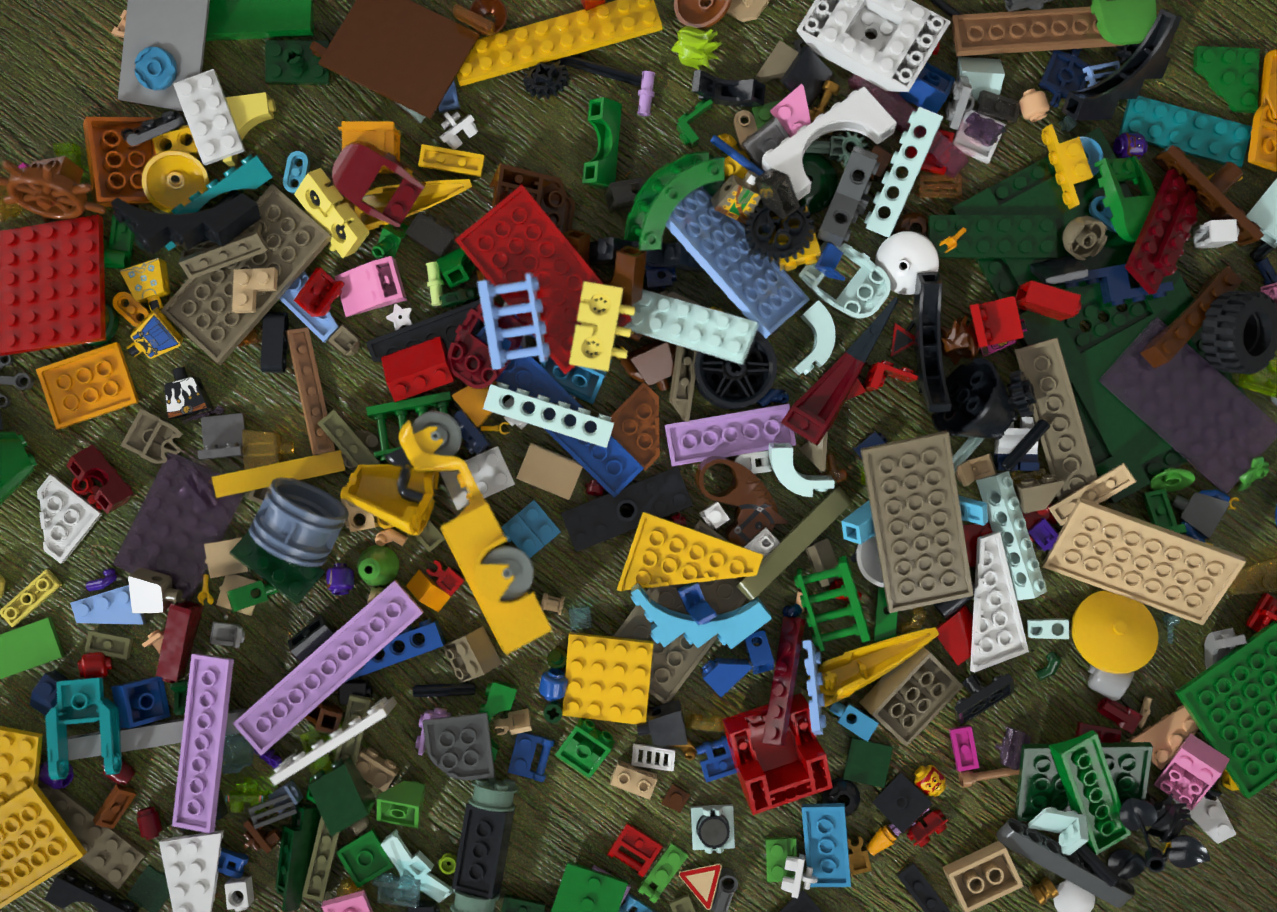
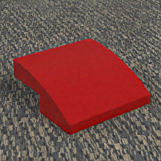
M965 605L936 627L939 632L937 639L957 666L971 657L973 616Z

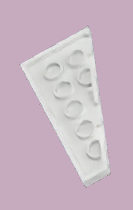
M997 531L977 538L970 671L974 673L1029 652L1001 534Z

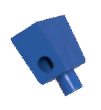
M758 629L744 639L753 675L774 670V659L765 630L759 631ZM759 643L760 646H754L753 644Z

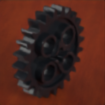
M779 197L778 203L770 199L769 205L764 201L762 202V209L757 206L755 207L756 214L749 213L750 219L746 220L747 227L744 228L746 242H749V249H753L754 255L760 253L761 260L767 256L769 263L774 258H777L778 264H780L781 258H784L788 263L790 256L796 260L797 253L804 255V248H810L809 241H813V234L815 233L814 220L811 219L810 211L805 212V206L798 208V201L792 205L789 199L785 203L782 202L781 197ZM787 242L785 245H780L779 243Z

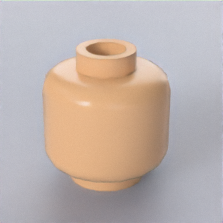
M1035 88L1025 91L1023 97L1018 102L1023 118L1031 122L1045 118L1047 116L1046 113L1050 110L1045 93L1043 91H1036Z

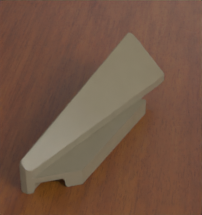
M677 345L669 402L678 412L680 418L689 422L695 384L694 364L698 351Z

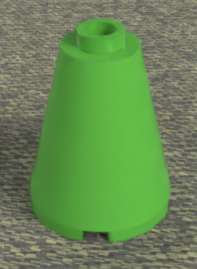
M378 545L366 548L360 554L357 562V570L361 579L374 587L390 584L397 577L400 566L397 554L391 548Z

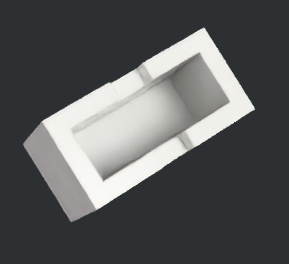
M1210 220L1204 223V225L1194 227V249L1219 248L1237 241L1239 236L1237 220Z

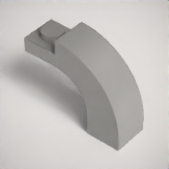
M1233 628L1209 633L1204 644L1206 669L1234 650L1236 645L1247 643L1245 636H1236Z

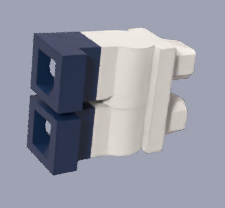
M1020 417V428H1014V422H1012L1003 437L998 440L995 439L994 465L996 470H1005L1002 468L1001 463L1035 426L1034 417ZM1038 441L1012 471H1040L1037 451Z

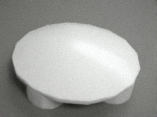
M1064 880L1055 886L1059 895L1053 898L1058 912H1091L1094 908L1095 895L1068 880Z

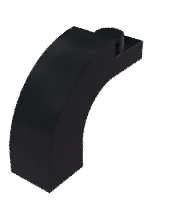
M694 70L692 92L698 94V99L705 100L706 102L712 99L714 104L734 107L764 106L765 84L755 79L726 80L715 77L703 70Z

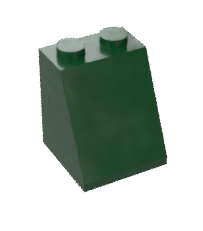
M350 757L344 760L339 758L326 771L324 769L317 771L312 775L313 779L308 785L331 837L369 815L377 800Z

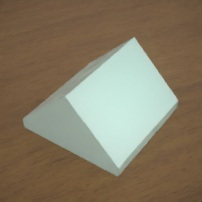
M958 57L956 81H958L960 75L969 78L974 101L997 102L1005 76L1001 60Z

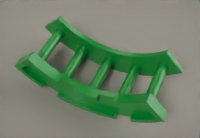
M707 151L694 152L683 155L671 163L668 162L658 169L645 182L634 199L635 203L626 221L624 240L639 241V250L661 249L663 232L674 208L686 195L698 187L724 180L725 158L709 159V152Z

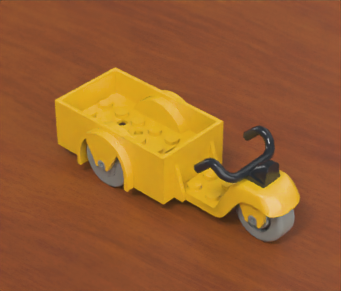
M430 411L420 415L413 422L412 426L408 420L399 431L398 438L401 448L384 457L392 465L402 467L397 481L400 496L417 504L422 500L424 493L407 488L412 469L416 472H458L456 479L461 488L465 487L468 494H466L469 505L454 520L442 525L440 530L501 650L508 654L552 631L534 592L530 594L527 592L534 577V569L530 558L522 550L515 547L504 546L490 550L507 541L500 529L488 503H486L467 464L462 459L454 457L462 441L461 429L456 420L447 413L440 411Z

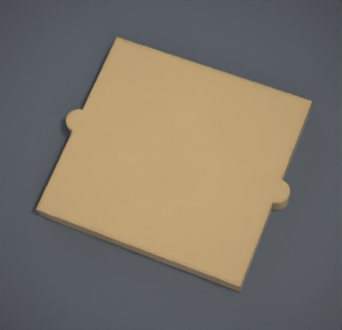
M242 537L204 544L206 553L205 563L208 564L210 578L248 572V568L230 555V551Z
M237 574L226 575L223 585L219 587L221 591L216 605L232 610L226 592L257 581ZM260 590L251 591V596L253 598L258 597ZM255 605L237 612L252 616Z

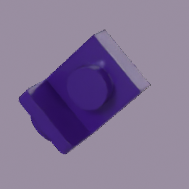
M1041 518L1028 529L1029 536L1037 544L1038 550L1045 552L1052 549L1058 534L1045 518Z

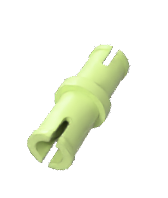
M429 262L426 263L429 280L427 287H430L431 305L439 306L442 304L439 297L443 295L442 286L444 281L441 280L438 263Z

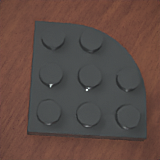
M488 712L423 720L426 749L436 767L438 766L448 776L460 780L495 777Z

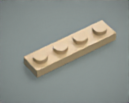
M1123 462L1051 505L1049 510L1060 526H1062L1067 521L1079 498L1099 504L1135 483L1136 479Z

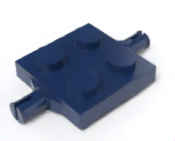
M1082 48L1072 49L1071 54L1054 50L1050 56L1038 87L1053 94L1050 105L1055 108L1059 106L1061 98H1067L1069 91L1085 88L1087 83L1085 77L1088 75L1083 73V69L1092 65L1083 62L1078 57Z

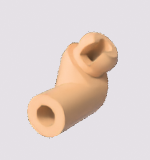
M391 528L379 532L376 535L375 543L378 546H384L394 541L403 546L408 537Z

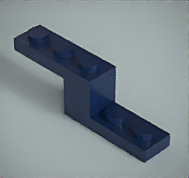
M1126 264L1089 270L1087 277L1057 284L1058 286L1065 285L1066 289L1078 287L1080 282L1086 281L1087 285L1100 282L1103 303H1112V306L1125 304L1127 299H1132L1133 302L1146 300V296H1149L1143 287L1130 288L1128 272L1125 268ZM1173 281L1161 283L1157 293L1150 295H1153V299L1167 296L1166 292L1174 290Z

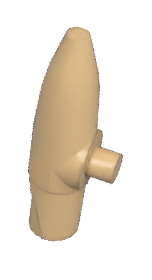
M1144 697L1139 713L1143 716L1139 723V728L1144 726L1148 715L1151 713V697Z

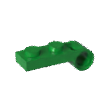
M112 215L109 248L104 250V267L125 269L131 265L135 234L129 229L127 224L124 222L120 223L114 215Z

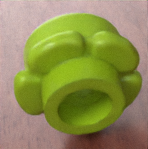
M446 853L439 859L438 865L444 874L455 873L457 856Z

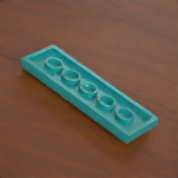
M1138 96L1137 99H1128L1118 136L1125 132L1140 133L1149 145L1164 149L1174 145L1182 149L1186 155L1222 165L1226 162H1232L1241 168L1252 126Z

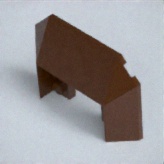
M502 163L499 164L489 188L494 189L492 207H495L519 186L523 185L562 234L572 229L575 202L563 188L564 184L560 178ZM476 271L478 281L487 280L481 271Z

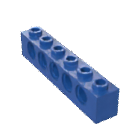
M430 618L419 622L420 626L414 629L408 626L383 648L385 652L383 658L375 655L347 681L444 646L446 641L438 620L432 622ZM416 633L424 635V643H418L415 640ZM396 640L404 642V650L401 651L395 647Z

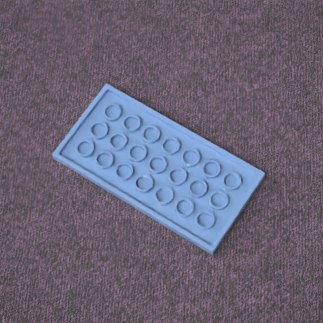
M700 186L686 195L674 208L666 223V227L711 276L714 282L727 294L728 298L742 311L743 315L749 320L758 323L757 331L766 339L810 299L785 270L780 271L775 259L769 263L767 256L761 260L760 253L754 255L753 249H749V242H746L744 229L746 226L742 222L714 210L710 201L712 197Z

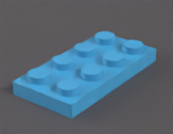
M845 803L802 804L807 867H812V875L818 877L817 883H811L810 887H851Z

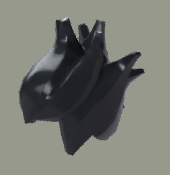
M1172 793L1169 797L1158 803H1155L1150 796V803L1156 808L1158 817L1156 822L1151 825L1152 828L1147 831V834L1160 837L1159 842L1170 843L1172 838L1179 836L1184 826L1193 825L1194 823L1187 820V818L1191 817L1190 814H1187L1190 813V810L1181 809L1187 806L1186 803L1171 804L1173 799Z

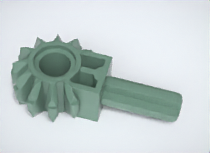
M846 131L844 136L841 134L831 136L829 141H813L805 153L828 154V160H836L837 162L844 160L843 166L846 167L851 153L847 152L845 148L846 145L866 149L868 143H862L865 137L861 136L858 138V132H854L851 136L850 132Z

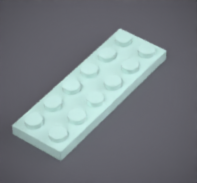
M643 289L642 299L632 305V307H635L634 315H629L632 321L624 327L631 328L632 332L743 365L759 325L752 320Z

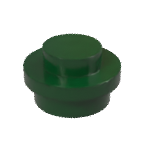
M556 648L548 654L547 663L551 668L562 669L566 666L567 653L563 649Z

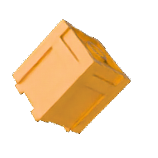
M342 121V127H338L339 131H342V150L354 141L368 142L377 146V149L391 153L400 162L401 132L397 130L394 122ZM383 165L378 174L397 173Z

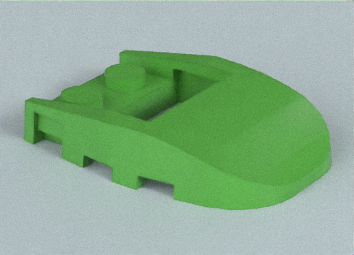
M1092 0L1090 7L1092 15L1095 14L1097 18L1096 26L1099 33L1106 41L1116 45L1142 43L1157 18L1156 0Z

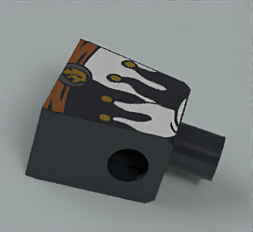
M185 367L172 370L175 381L164 385L168 418L177 419L213 409V405L199 377H188Z

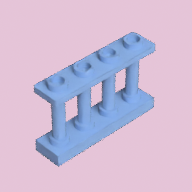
M533 273L526 274L527 281L496 286L491 284L490 280L478 281L493 370L503 368L505 362L510 359L539 355L540 362H545L548 360L547 356H550L549 344L545 343L544 340L546 324L545 321H541L540 312H543L542 301L537 298L536 290H539V282ZM528 290L530 303L499 308L494 304L493 297H496V294ZM532 312L534 325L509 329L498 327L497 319H500V316ZM536 334L537 347L511 351L502 350L501 341L504 338Z

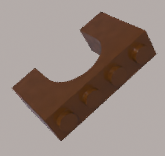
M575 229L563 233L565 238L595 273L589 260L591 234ZM627 245L617 251L613 280H605L596 274L604 285L623 288L621 305L632 306L642 299L646 251Z

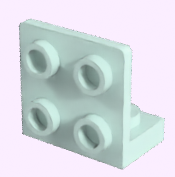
M1048 807L1028 823V828L1060 833L1059 845L1061 846L1062 854L1071 855L1089 840L1086 815L1078 814L1075 811L1064 812Z

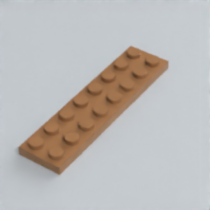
M1090 7L952 15L951 18L956 56L1123 46L1112 44L1102 37L1096 26L1097 18L1095 14L1092 15Z

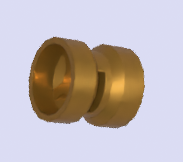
M1047 876L1041 879V883L1033 884L1029 887L1040 906L1047 903L1049 898H1055L1059 895L1057 889Z

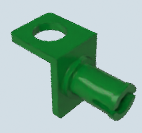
M402 223L400 227L404 231L399 232L393 228L394 225L387 224L384 226L378 244L372 249L374 257L381 259L385 255L387 257L392 256L395 259L401 240L412 231V228Z

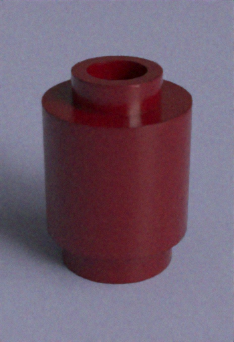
M122 760L119 774L105 776L118 785L126 786L134 777L136 771L133 770L131 765ZM103 765L102 768L104 769V772L102 774L105 775L106 772Z
M155 806L137 811L138 816L136 819L141 837H146L147 840L159 837V832L163 831L159 812L155 810Z

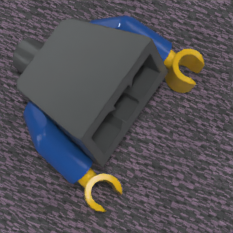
M1217 489L1201 490L1199 493L1195 492L1190 500L1177 495L1172 506L1183 511L1179 520L1181 524H1185L1187 530L1185 534L1188 537L1213 545L1205 540L1209 541L1227 509L1236 510L1232 506V501L1239 502V499L1237 497H1230Z

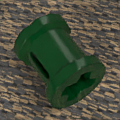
M558 701L547 703L543 714L546 721L557 723L561 720L563 714L561 703ZM552 708L557 709L555 716H551V711H549Z

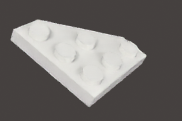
M50 474L37 490L41 506V512H39L41 529H43L45 541L43 542V548L46 553L61 564L68 559L103 513L81 495L74 492L71 487L57 476Z

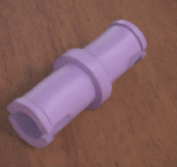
M642 71L641 90H638V95L640 96L638 115H651V103L655 95L653 91L655 72Z

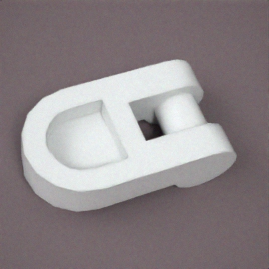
M769 450L738 455L734 460L754 474L773 471L769 462ZM761 458V466H756L755 459Z

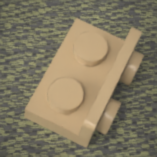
M364 747L359 753L356 768L365 781L384 792L388 789L400 769L396 767L397 765L389 759L384 760L378 756L379 753L376 750Z

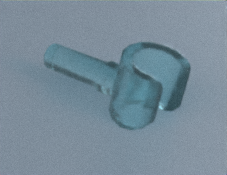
M1167 614L1163 617V621L1168 630V643L1172 644L1173 626L1179 624L1180 620L1176 615Z

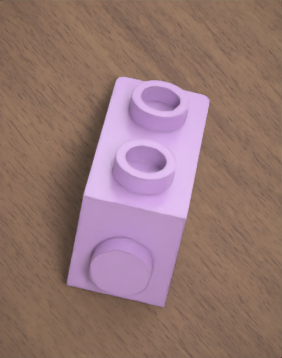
M427 709L424 715L420 716L419 727L422 728L421 736H417L415 748L419 749L418 755H423L426 749L423 720L452 716V713L447 712V709Z

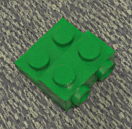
M580 718L557 750L555 756L590 779L612 750L615 741L609 732H601L595 728L594 722L590 719L583 720Z

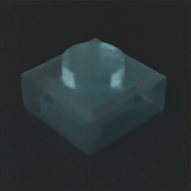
M590 606L569 608L571 630L592 628Z

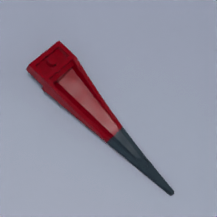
M897 297L888 304L840 359L792 405L781 421L782 425L818 446L837 418L898 302Z

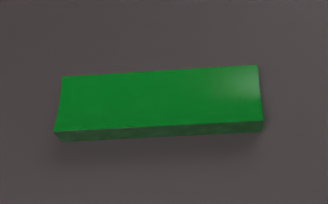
M210 0L205 41L315 36L313 0Z
M1091 730L1079 737L1049 745L1071 810L1078 814L1086 815L1089 840L1085 844L1098 855L1130 836V830L1124 827L1120 819V808L1122 805L1097 733Z

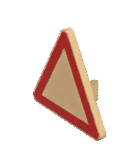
M719 863L679 872V877L704 907L710 910L713 905L722 865Z

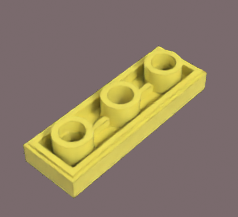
M46 569L0 610V615L11 627H16L63 584L49 569Z

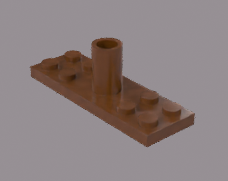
M1174 145L1162 150L1152 158L1165 173L1172 169L1179 173V176L1185 180V184H1188L1196 193L1197 200L1195 203L1213 220H1237L1239 236L1235 242L1240 247L1257 242L1264 236L1260 231L1259 225L1250 221L1245 216V212L1240 207L1235 206L1224 195L1243 176V172L1236 164L1226 162L1208 180L1199 171V166L1194 162H1190L1184 156L1183 150Z

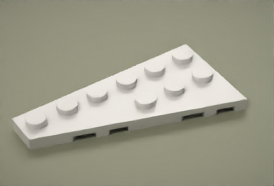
M224 830L165 838L159 842L173 912H212L218 879V862L222 849L220 848Z

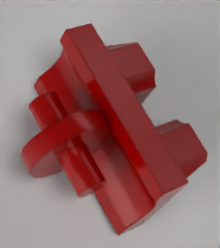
M1264 593L1262 598L1259 599L1255 610L1246 621V626L1256 632H1259L1271 622L1277 621V599L1268 593Z

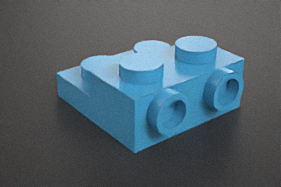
M535 500L501 527L504 530L503 534L507 541H513L517 546L516 548L522 550L529 558L561 532Z

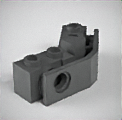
M857 146L854 147L817 235L818 239L841 247L843 240L848 241L852 229H849L850 223L855 224L858 215L864 214L870 197L866 195L872 183L868 180L871 174L876 175L880 165L879 162H876L879 155ZM856 170H862L865 174L859 175Z

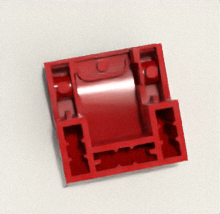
M802 693L793 695L785 747L762 743L769 704L722 719L732 760L752 815L833 788L827 756L819 744L816 735L811 730L809 704Z

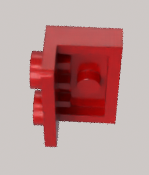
M318 267L309 277L294 301L311 317L324 316L330 311V305L334 299L341 295V289L345 283L343 281H335L321 267Z

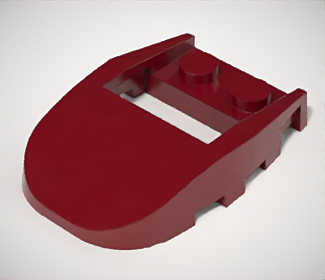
M354 141L345 146L332 169L333 183L342 195L366 214L396 227H400L427 184L424 181L422 183L412 175L413 171L400 163L394 155L377 149V146L363 141ZM384 165L403 177V180L381 213L362 201Z
M494 301L495 306H498V308H499V307H502L501 305H499L497 302ZM481 302L477 308H472L464 322L459 324L455 331L457 333L456 338L451 343L447 356L451 372L465 384L475 389H483L494 383L512 361V359L507 360L503 368L493 370L489 345L472 334L479 319L484 322ZM513 314L500 316V319H497L498 327L502 329L527 326L526 321L520 320ZM523 335L507 338L512 342L508 351L519 349Z

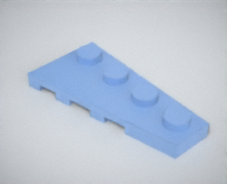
M304 270L280 297V300L313 333L326 343L328 338L339 328L330 311L324 316L311 317L294 301L309 279Z
M808 640L803 641V649H806L809 657L804 659L807 675H810V679L807 680V690L809 697H812V700L809 701L811 730L814 735L823 734V728H826V717L822 715L821 707L825 706L824 694H820L823 676L822 672H819L818 664H822L821 652H817L812 641Z

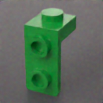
M709 99L707 102L702 100L694 107L696 110L690 114L687 112L678 119L676 129L680 133L679 138L684 145L688 144L691 149L698 144L699 138L689 124L712 108V99Z

